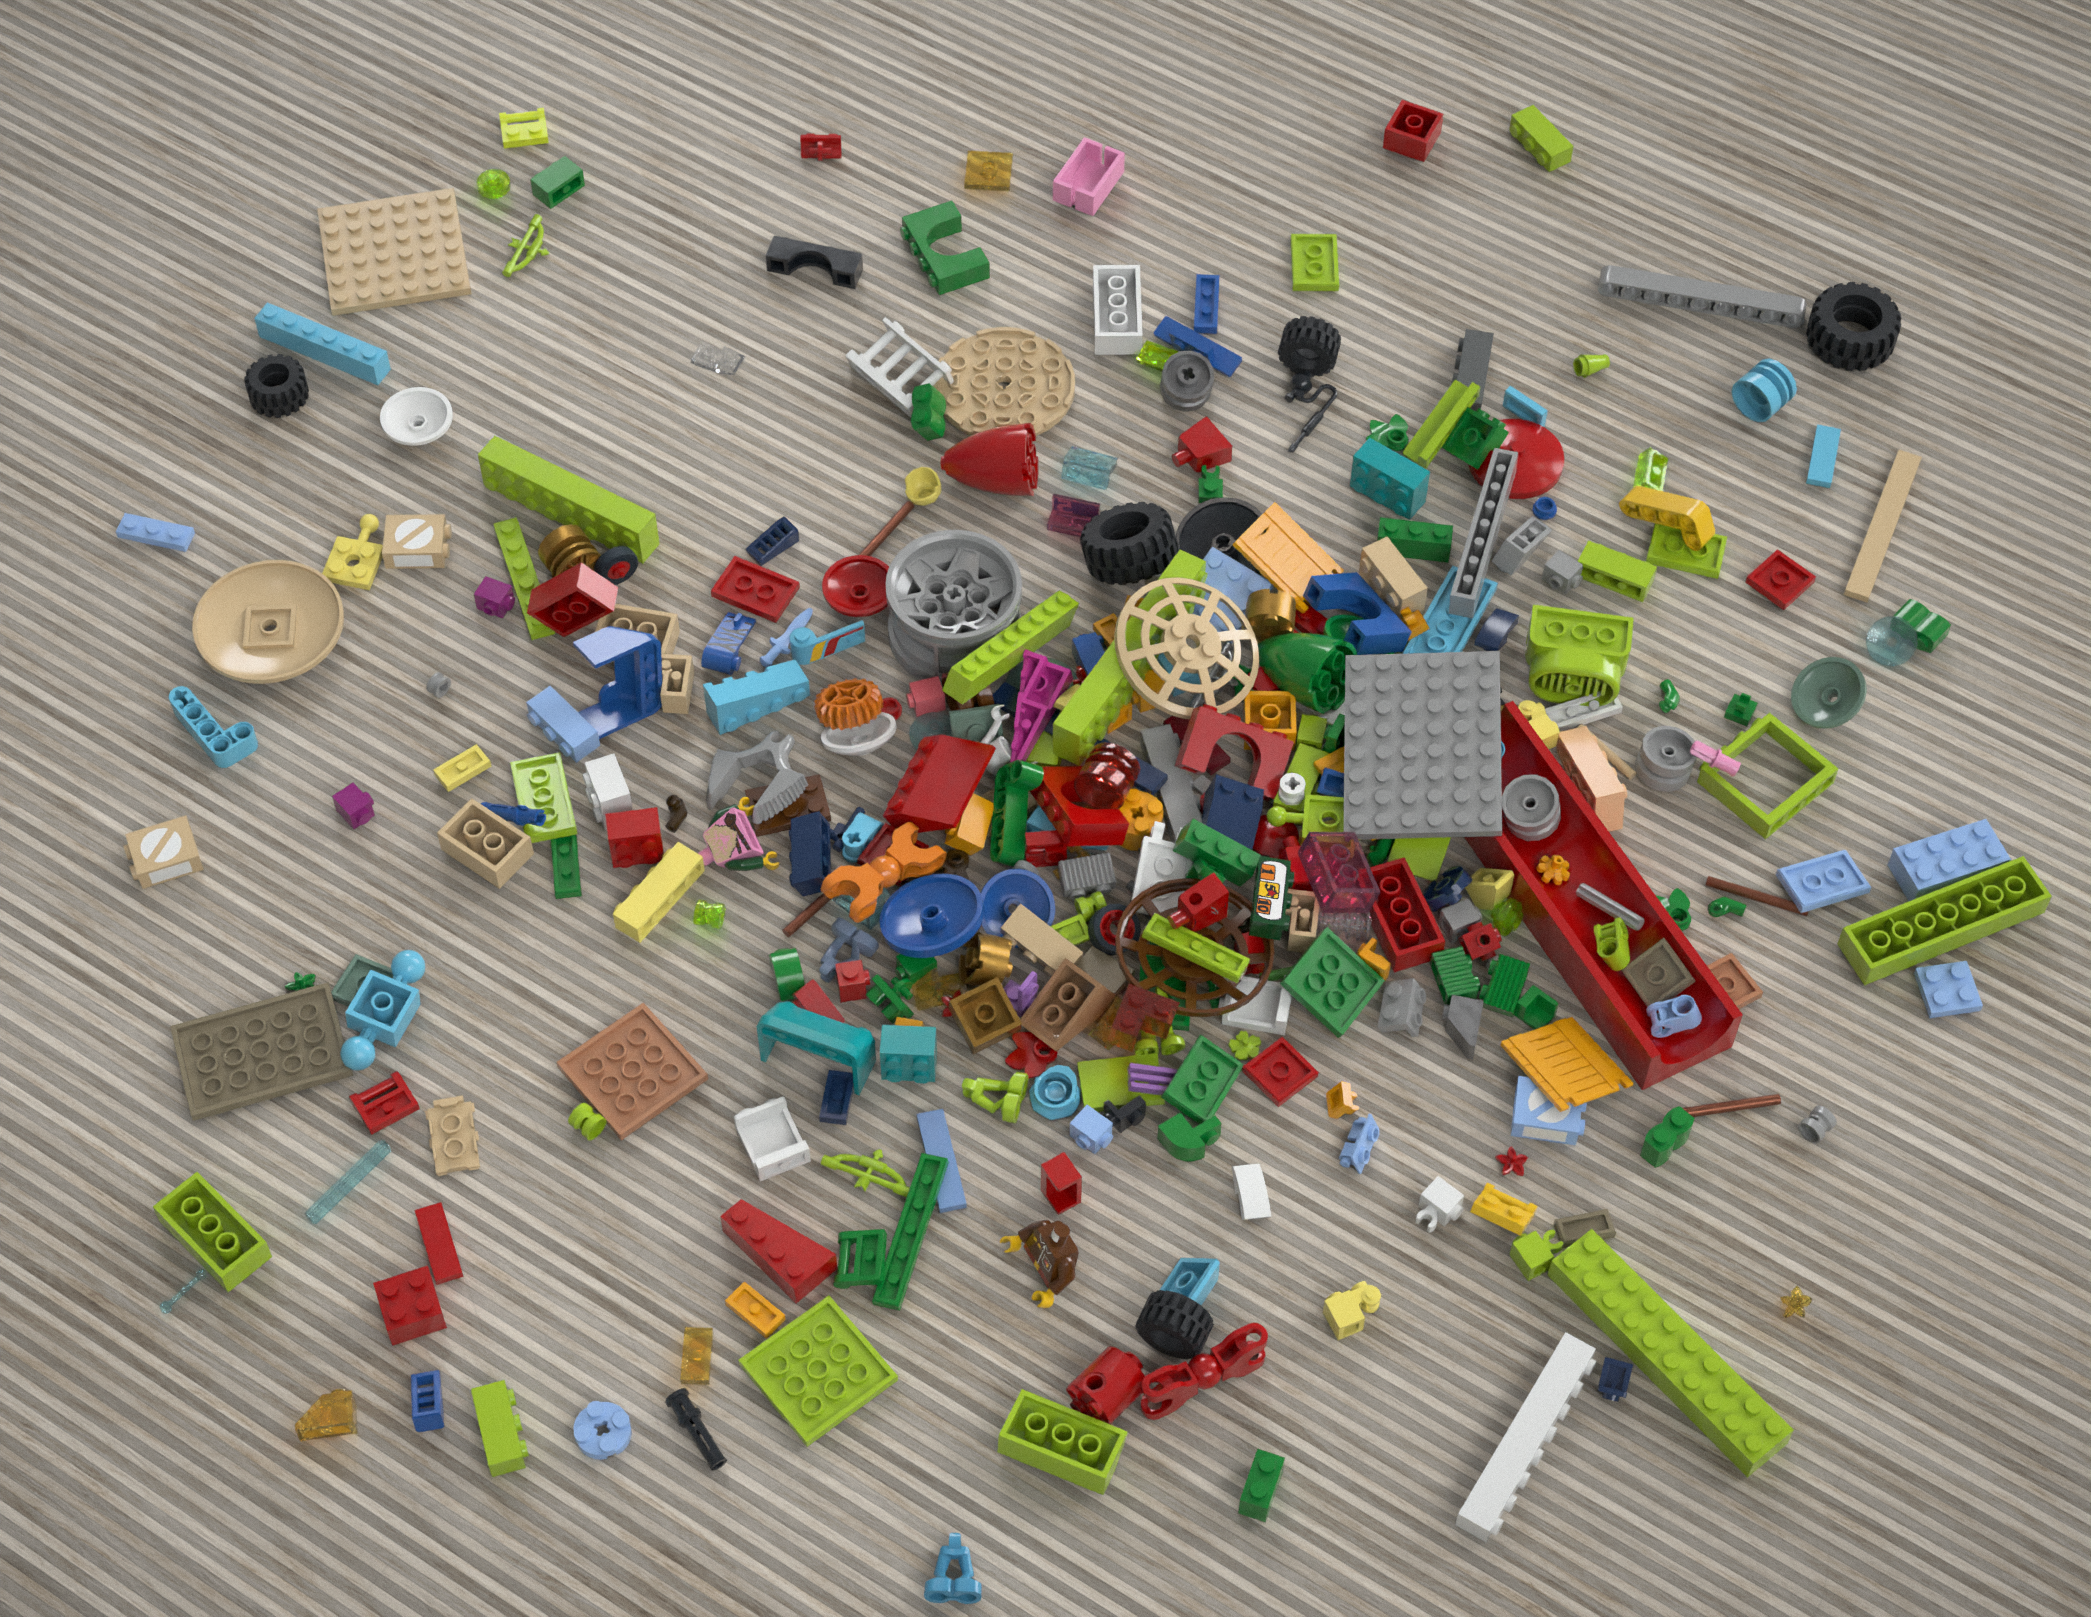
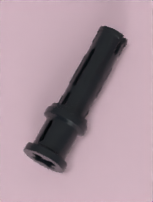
M681 1388L670 1394L666 1398L665 1404L667 1407H671L676 1414L678 1425L687 1429L697 1448L709 1464L712 1471L717 1470L725 1465L727 1459L723 1456L713 1437L700 1419L702 1417L699 1408H695L688 1397L689 1391L686 1388ZM700 1434L703 1436L710 1450H708V1448L704 1444L703 1440L700 1437Z

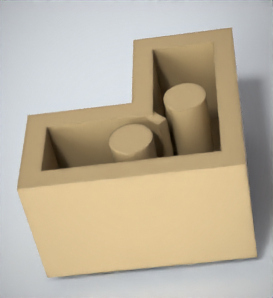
M661 654L662 688L660 696L663 712L688 714L694 679L692 655Z
M1288 889V893L1292 894L1290 909H1286L1285 914L1290 915L1287 951L1304 953L1316 939L1321 893Z

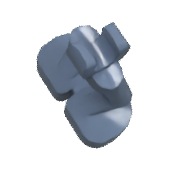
M840 917L837 918L831 927V931L836 939L829 945L820 960L822 964L819 969L820 977L827 983L836 974L835 964L859 960V954L872 957L879 948V943L875 938L860 929L857 930L853 924ZM844 943L852 947L851 958L838 962L835 957Z

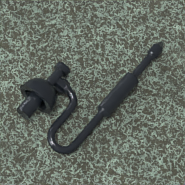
M1305 371L1303 374L1295 373L1290 380L1292 391L1285 395V400L1292 403L1295 398L1304 403H1311L1324 389H1330L1333 395L1320 411L1315 412L1301 430L1302 434L1290 445L1288 452L1292 453L1295 452L1304 437H1308L1323 419L1324 412L1337 397L1336 388L1330 384H1324L1317 389L1312 397L1304 398V394L1312 389L1310 381L1312 374L1309 371Z

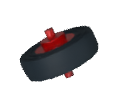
M614 547L599 557L595 563L594 570L614 585H618L634 574L638 567V559L629 547Z

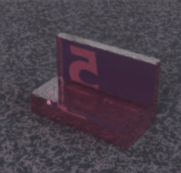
M1053 494L1052 511L1047 523V530L1080 537L1084 526L1090 523L1091 518L1100 515V503Z

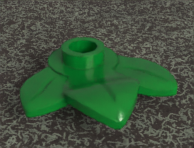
M1398 414L1391 418L1389 424L1370 420L1371 435L1366 437V441L1371 438L1391 450H1403L1407 447L1409 441L1406 435L1408 425Z
M1676 888L1671 893L1669 899L1656 895L1681 931L1688 929L1691 924V916L1688 912L1690 901L1686 894L1679 888Z

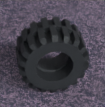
M1300 316V319L1294 318L1284 327L1278 348L1279 360L1284 362L1283 365L1286 368H1290V371L1293 373L1303 374L1305 371H1309L1312 377L1328 374L1335 367L1341 345V335L1338 334L1339 331L1333 328L1331 323H1326L1321 318L1316 319L1313 316H1310V318L1306 316Z
M271 354L267 355V358H259L257 363L253 362L250 365L251 369H247L246 376L244 377L246 390L253 409H257V413L261 415L265 413L266 417L270 418L272 416L281 418L282 415L287 417L293 411L295 413L300 410L299 407H303L306 404L305 400L309 397V389L302 365L296 359L293 360L291 356L283 357V354H277V356Z
M1157 1290L1149 1295L1135 1328L1139 1336L1154 1349L1175 1358L1188 1360L1197 1354H1201L1214 1324L1209 1312L1191 1298L1172 1291Z

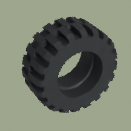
M1848 282L1847 285H1843V283L1836 284L1834 288H1827L1815 299L1806 329L1807 341L1810 347H1813V352L1817 356H1821L1823 362L1826 364L1831 363L1837 369L1840 367L1846 368V371H1853L1854 369L1865 371L1868 367L1872 369L1879 366L1880 363H1884L1889 359V355L1893 353L1901 329V313L1898 311L1899 308L1894 301L1891 302V297L1886 293H1881V290L1875 286L1871 288L1868 287V284L1861 283L1859 285L1855 284V282ZM1838 322H1856L1865 326L1869 331H1851L1842 327Z
M1130 502L1122 506H1113L1110 510L1106 509L1099 516L1091 518L1090 523L1084 526L1080 536V544L1089 573L1098 581L1106 582L1110 585L1115 583L1126 585V583L1131 582L1134 584L1139 583L1143 579L1148 580L1153 575L1163 572L1164 568L1170 564L1178 552V542L1171 517L1165 509L1154 503L1138 502L1133 504Z

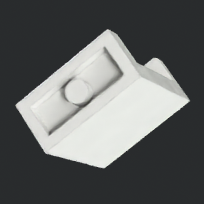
M1244 976L1236 988L1248 995L1259 982V979ZM1267 980L1260 993L1249 1003L1235 1011L1223 1014L1222 1025L1285 1036L1292 995L1279 982ZM1226 994V998H1220L1219 1008L1236 1003L1237 1001Z
M785 1097L769 1099L760 1106L746 1108L734 1116L735 1129L759 1181L811 1162L809 1147L806 1141L802 1140L788 1111Z

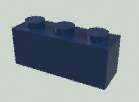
M818 811L792 818L791 830H789V839L791 841L789 859L792 864V873L789 875L791 886L796 888L803 897L820 893L823 880L831 873L830 823Z

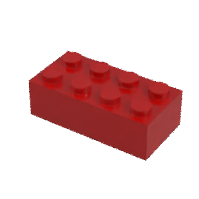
M1405 857L1356 871L1354 890L1388 962L1391 963L1390 966L1394 973L1430 962L1432 952L1444 950L1446 941Z

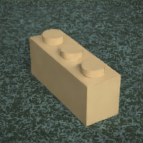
M1021 903L1001 927L1002 937L1011 940L1013 948L1016 945L1024 951L1022 955L1033 964L1038 962L1044 966L1043 971L1049 977H1052L1065 958L1076 965L1083 956V952Z

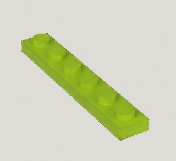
M517 517L493 523L531 640L556 634L555 631L527 614L531 589L540 584Z

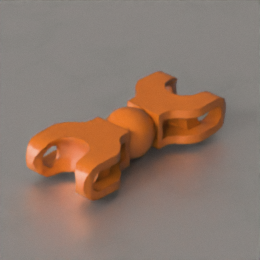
M907 822L893 832L892 843L886 850L885 856L876 857L870 864L866 863L859 867L851 865L838 867L823 880L821 892L830 899L840 895H849L854 898L850 905L849 917L854 922L859 923L874 914L877 898L882 894L883 888L894 886L898 880L902 881L907 877L920 878L933 874L942 867L947 853L938 845L928 849H920L913 844L916 843L919 828L913 822Z

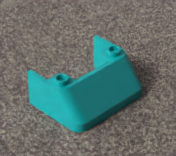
M789 1001L775 1004L761 1016L756 1026L761 1061L766 1063L776 1041L850 1066L853 1071L854 1094L860 1096L876 1062L875 1039L868 1029L863 1027L856 1028L797 1007Z

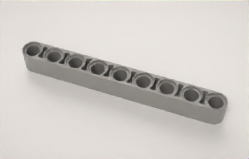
M1613 265L1602 268L1598 284L1599 293L1607 297L1790 328H1798L1804 324L1807 306L1806 301L1797 296Z

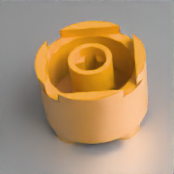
M1129 789L1125 794L1117 798L1112 806V809H1120L1130 823L1124 844L1120 845L1127 850L1138 851V848H1141L1143 837H1150L1154 822L1163 823V805L1156 797L1137 789Z

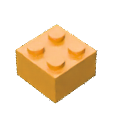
M1249 691L1243 703V722L1246 724L1250 722L1264 726L1265 731L1270 733L1277 731L1286 734L1287 739L1294 742L1292 751H1295L1297 734L1295 696L1288 691ZM1244 741V750H1251L1249 745Z

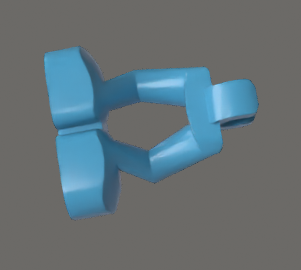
M950 1533L949 1546H942L940 1548L934 1571L935 1578L925 1582L924 1598L932 1603H946L948 1601H957L963 1604L977 1603L982 1598V1585L980 1582L972 1579L974 1571L970 1550L966 1546H961L960 1533ZM951 1559H958L962 1575L955 1580L945 1575Z

